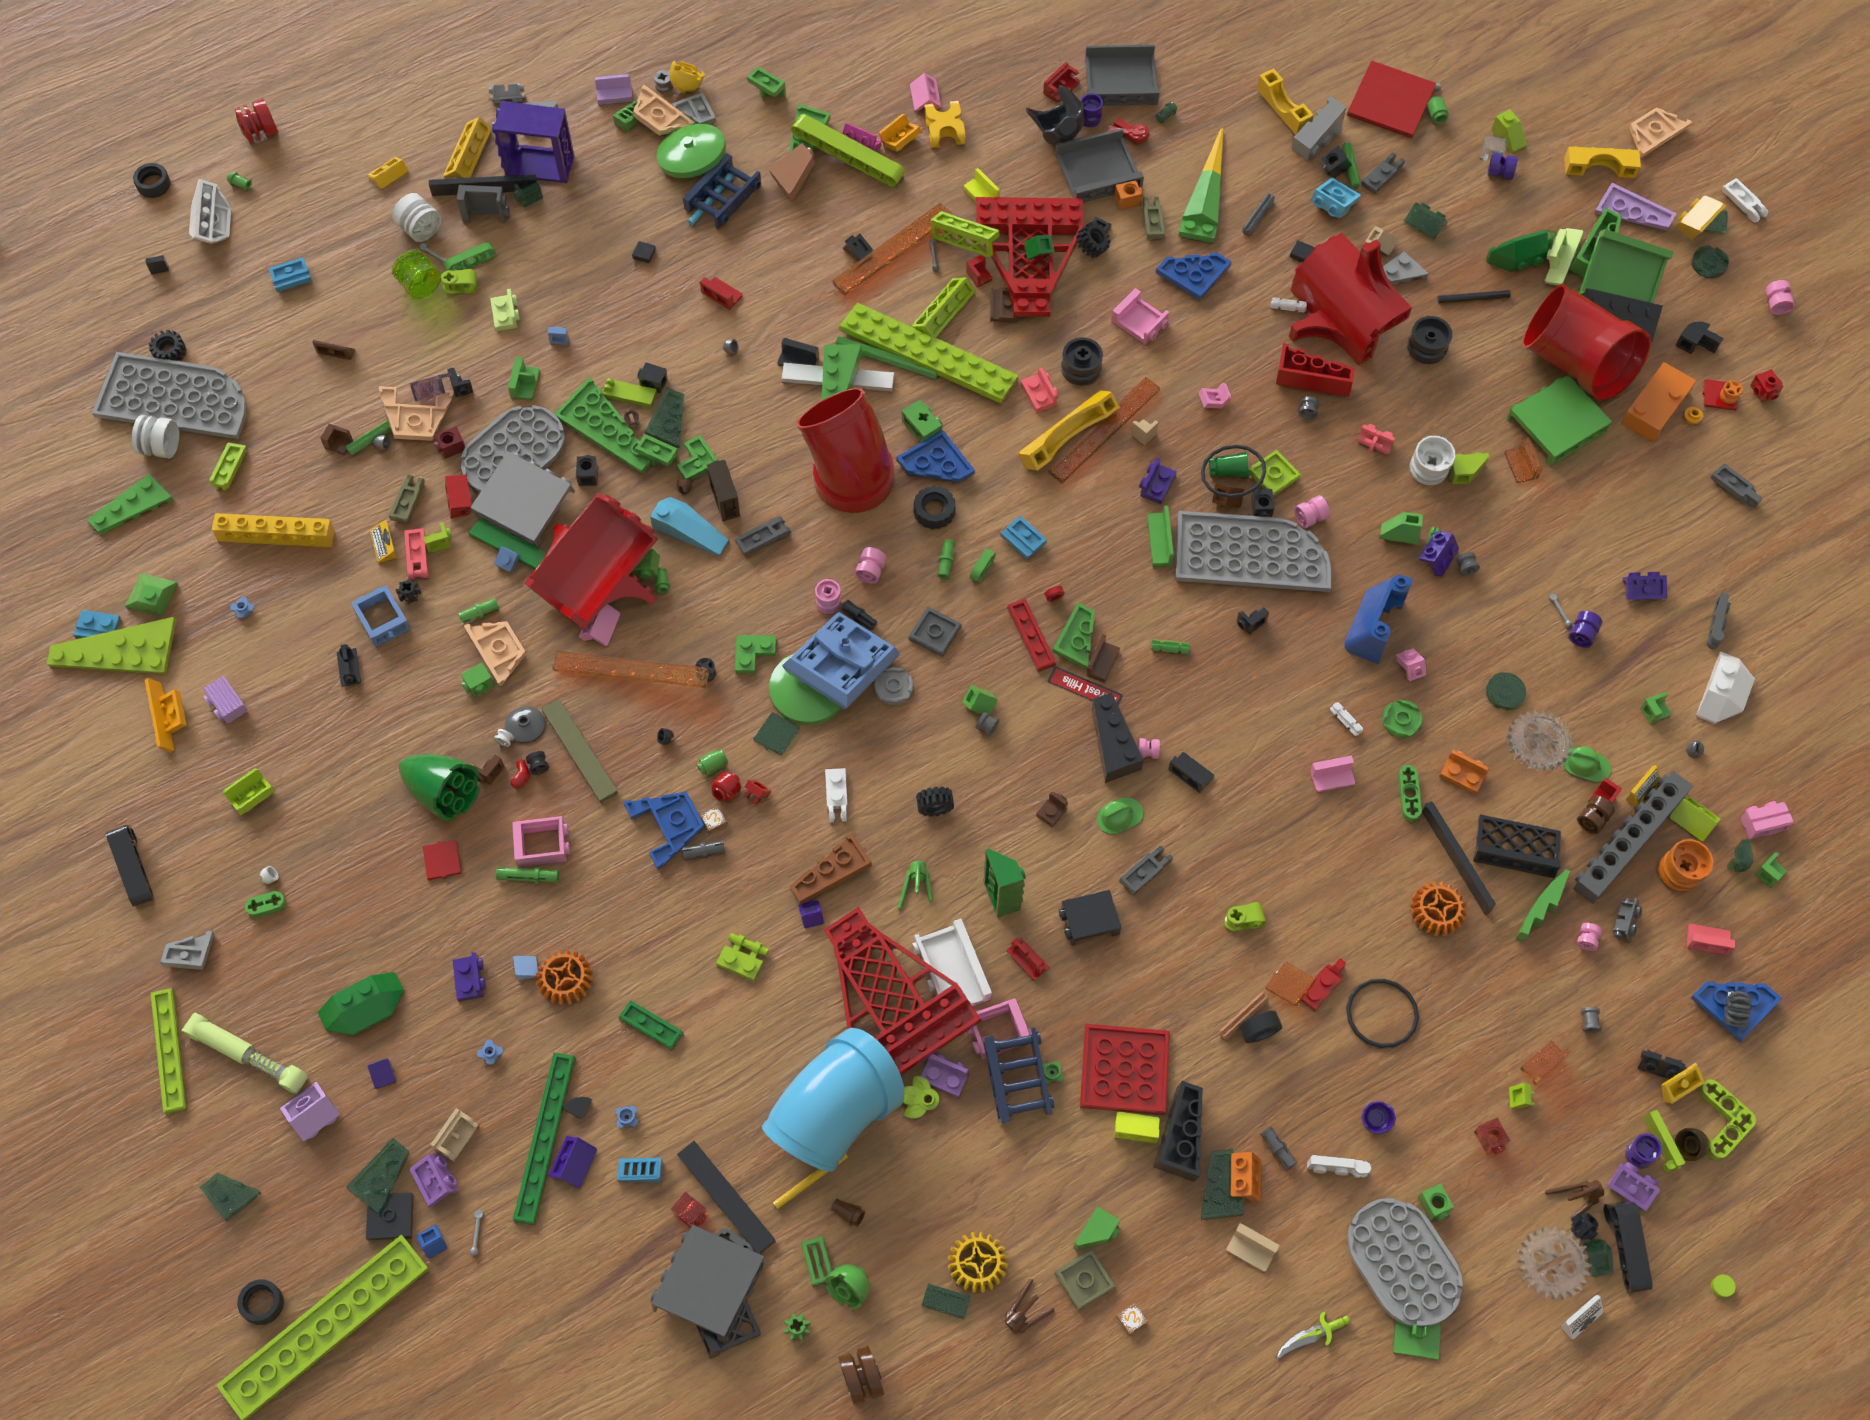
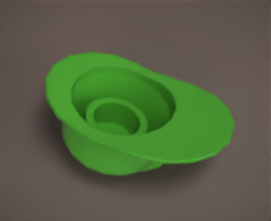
M1582 746L1570 749L1563 757L1564 768L1570 774L1588 781L1602 782L1604 778H1608L1611 774L1609 761L1589 747Z
M1128 797L1120 798L1100 809L1097 815V823L1103 832L1118 834L1140 823L1144 811L1142 805L1137 800Z

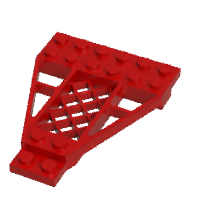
M976 197V223L997 229L999 234H1008V243H992L993 256L991 258L1009 290V296L1013 301V316L1050 317V301L1053 297V292L1077 245V232L1084 227L1083 198ZM1021 235L1025 239L1023 241H1020L1017 239V237ZM1037 235H1051V238L1052 235H1075L1071 244L1053 243L1054 252H1067L1057 272H1053V254L1038 255L1034 257L1033 261H1028L1026 259L1024 242ZM1022 249L1025 253L1021 255L1017 251ZM995 251L1008 252L1009 272L1005 271ZM1021 262L1026 265L1022 269L1017 266ZM1041 263L1043 267L1039 269L1035 265ZM1030 269L1035 272L1032 276L1027 273Z
M859 907L824 929L834 946L835 957L838 962L847 1029L854 1028L853 1025L871 1014L882 1032L874 1038L892 1057L900 1075L982 1022L957 982H954L872 926ZM875 949L882 950L880 960L871 959L872 951ZM893 949H898L925 969L913 977H908L893 953ZM886 953L889 954L894 963L885 961ZM857 961L865 962L862 972L853 971ZM869 963L878 964L876 974L867 973ZM883 965L893 967L890 977L881 976ZM897 969L904 979L895 978ZM932 972L951 986L925 1003L915 988V984ZM853 975L861 976L859 984ZM866 977L875 979L873 989L863 987ZM848 979L865 1004V1009L853 1017L847 987ZM880 980L889 981L887 991L877 990ZM894 982L903 984L901 994L891 992ZM907 986H909L914 996L905 995ZM864 992L871 993L870 1001L867 999ZM876 994L886 995L883 1006L874 1004ZM890 996L900 998L897 1008L888 1007ZM904 999L914 1000L911 1011L902 1009ZM874 1008L882 1010L880 1018ZM886 1011L896 1012L894 1023L884 1021ZM901 1013L908 1014L906 1017L899 1021Z

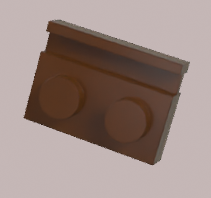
M991 287L990 322H993V320L1017 322V316H1013V301L1009 296L1008 288L994 289Z

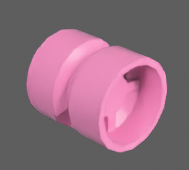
M1774 281L1766 287V295L1772 314L1782 315L1794 309L1795 303L1788 281Z
M1320 495L1294 508L1298 523L1305 529L1316 524V521L1321 522L1330 517L1329 506Z
M864 548L860 557L861 563H858L855 570V576L865 583H877L887 556L876 548Z
M825 579L816 585V606L824 614H833L841 607V591L836 581Z

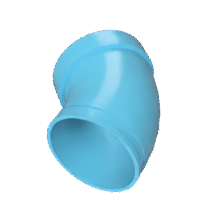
M857 1028L846 1029L830 1040L825 1050L813 1059L789 1084L772 1108L768 1119L764 1121L762 1129L772 1141L794 1157L818 1169L834 1172L838 1167L839 1161L843 1159L850 1146L870 1123L882 1120L902 1105L904 1085L900 1072L892 1057L873 1036Z

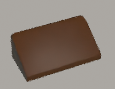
M316 340L312 341L316 352L319 354L352 360L355 353L354 348Z

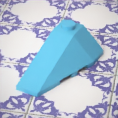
M672 497L659 501L650 515L653 529L719 557L729 542L724 535L688 504Z

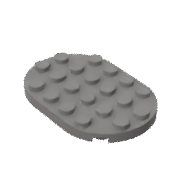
M533 405V407L523 408L522 406H517L507 410L474 437L465 447L461 457V470L463 475H467L468 485L480 493L507 451L512 454L518 453L524 457L525 461H534L541 469L545 470L559 457L565 443L563 426L554 413L540 406Z
M1393 1198L1372 1201L1358 1211L1349 1226L1347 1235L1348 1251L1355 1267L1383 1310L1396 1321L1411 1327L1413 1325H1417L1420 1328L1430 1327L1447 1319L1459 1304L1463 1287L1462 1275L1454 1257L1425 1214L1414 1205L1397 1201Z

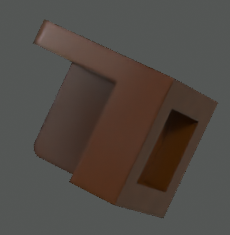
M328 424L320 438L325 449L345 455L347 452L346 446L353 442L349 430L332 424Z
M1215 484V490L1222 493L1235 494L1244 492L1242 488ZM1214 493L1212 503L1240 508L1243 496L1228 498Z

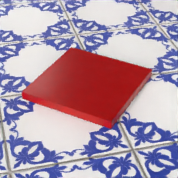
M1371 60L1347 111V116L1412 138L1436 83Z
M1085 1024L1080 1108L1166 1115L1170 1031Z

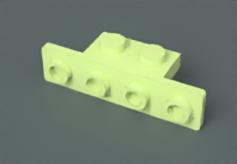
M1559 229L1557 236L1554 237L1552 242L1553 247L1547 253L1550 269L1546 276L1545 284L1557 286L1564 284L1582 239L1583 230Z

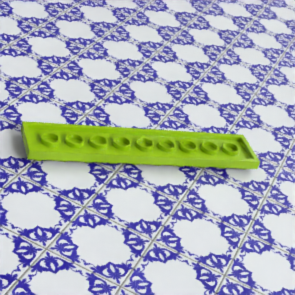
M856 303L839 325V330L881 350L904 357L920 367L935 371L937 375L1000 404L1018 381L1019 375L940 339L931 337L920 330L860 303Z
M401 1234L216 1385L239 1418L247 1420L424 1275L429 1268Z

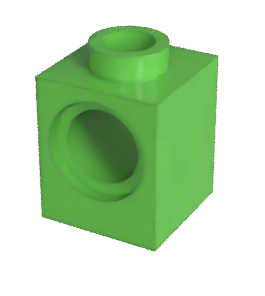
M483 663L461 674L463 678L461 684L466 693L471 692L473 697L495 686L492 677Z
M1441 1183L1421 1192L1417 1197L1430 1221L1436 1218L1438 1221L1449 1217V1212L1454 1208ZM1432 1200L1439 1201L1441 1203V1208H1435L1432 1204Z

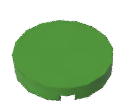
M1397 700V702H1391L1387 705L1383 712L1382 722L1387 732L1394 737L1409 738L1417 734L1422 726L1423 717L1419 712L1420 709L1412 702Z

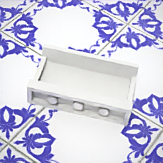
M962 919L953 921V926L923 937H919V935L914 936L912 947L915 954H919L923 961L954 982H957L972 1006L991 1000V989ZM932 972L928 974L929 980H927L929 990L930 992H935L936 996L951 986Z

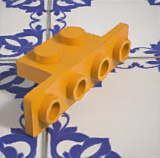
M147 678L145 685L156 744L159 749L171 753L175 751L172 734L187 726L180 691L174 689L164 695L162 684Z

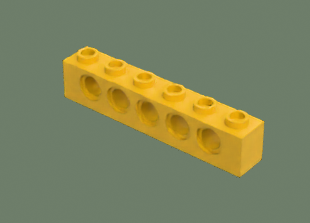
M215 513L212 525V532L218 542L332 547L335 534L330 519Z

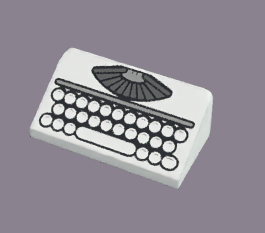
M1595 1295L1561 1325L1562 1330L1570 1339L1576 1338L1603 1314L1600 1296Z

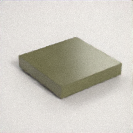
M1093 1249L1054 1272L1077 1311H1080L1116 1288Z

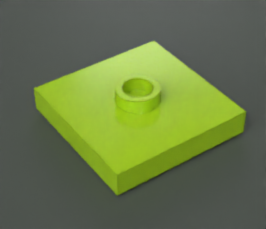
M1278 450L1263 458L1267 472L1260 486L1263 489H1272L1273 497L1301 479V474ZM1260 461L1249 468V475L1258 482L1263 472Z

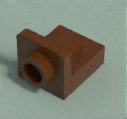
M495 754L486 761L483 770L473 765L480 774L477 776L478 782H486L489 785L493 783L505 767L502 759Z
M1052 791L1049 794V799L1039 809L1036 816L1053 828L1067 811V799L1062 794H1056Z

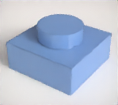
M548 327L547 333L550 344L568 345L569 335L567 328Z
M501 546L494 564L508 572H513L520 554Z

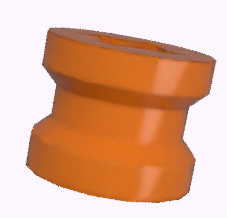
M1734 380L1726 382L1720 392V399L1727 404L1735 403L1743 391L1742 385Z

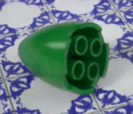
M426 753L408 756L399 764L402 781L411 795L424 808L445 821H453L461 812L466 814L478 796L480 787L477 786V776L480 775L479 771L473 765L460 759L446 755ZM448 785L454 788L457 794L446 789L445 786Z

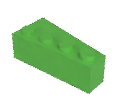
M1608 208L1604 209L1569 269L1570 271L1583 278L1585 277L1599 232L1606 229L1618 233L1621 215Z
M861 344L824 345L822 400L853 388L859 364L863 358Z

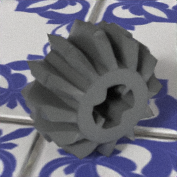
M1730 991L1725 1001L1724 1022L1732 1027H1746L1750 1017L1751 997L1743 992Z

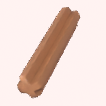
M1260 993L1220 1029L1219 1035L1224 1040H1228L1240 1029L1241 1023L1253 1017L1268 1003L1269 998L1264 993Z

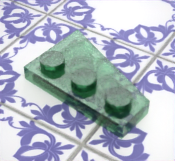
M667 387L645 430L646 435L677 449L680 448L684 403L683 393Z
M392 1138L346 1186L347 1190L376 1214L380 1215L410 1154L409 1150Z

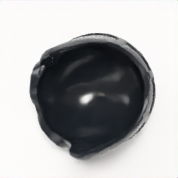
M1059 85L1058 88L1062 104L1047 111H1036L1026 108L1027 114L1043 133L1044 140L1048 144L1053 145L1073 140L1082 130L1085 121L1084 104L1071 90L1062 85Z

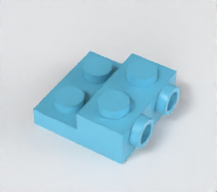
M1330 178L1315 189L1311 202L1316 207L1328 211L1330 216L1340 219L1349 212L1351 206L1359 201L1361 195L1336 179Z

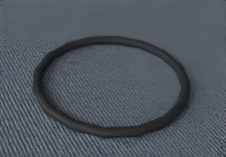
M1223 446L1213 451L1204 460L1201 468V477L1207 489L1218 496L1228 498L1242 497L1255 491L1263 483L1267 472L1266 464L1259 452L1248 446ZM1237 448L1247 450L1256 455L1262 464L1263 472L1260 480L1253 488L1243 493L1228 494L1215 490L1206 481L1205 468L1207 462L1215 454L1223 450Z
M1370 979L1358 985L1349 996L1346 1007L1348 1023L1354 1033L1367 1044L1380 1048L1396 1047L1408 1041L1416 1031L1419 1020L1417 1003L1410 992L1399 983L1387 979ZM1374 983H1386L1397 987L1407 995L1413 1005L1415 1018L1412 1029L1404 1038L1394 1043L1381 1044L1367 1039L1357 1030L1352 1021L1351 1005L1354 996L1360 989Z

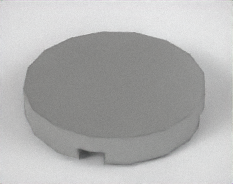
M886 668L875 679V694L885 704H902L912 695V677L901 668Z

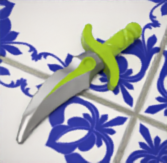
M1322 1312L1319 1318L1320 1325L1312 1326L1309 1330H1303L1290 1338L1280 1349L1276 1356L1277 1359L1298 1347L1315 1343L1322 1336H1326L1325 1346H1329L1332 1339L1331 1332L1350 1324V1318L1344 1316L1343 1318L1326 1323L1324 1320L1326 1312Z

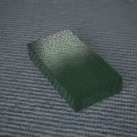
M928 1283L922 1307L965 1319L971 1296Z

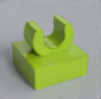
M1522 1083L1509 1087L1510 1108L1517 1110L1535 1105L1531 1100V1095H1534V1091L1531 1090V1084Z

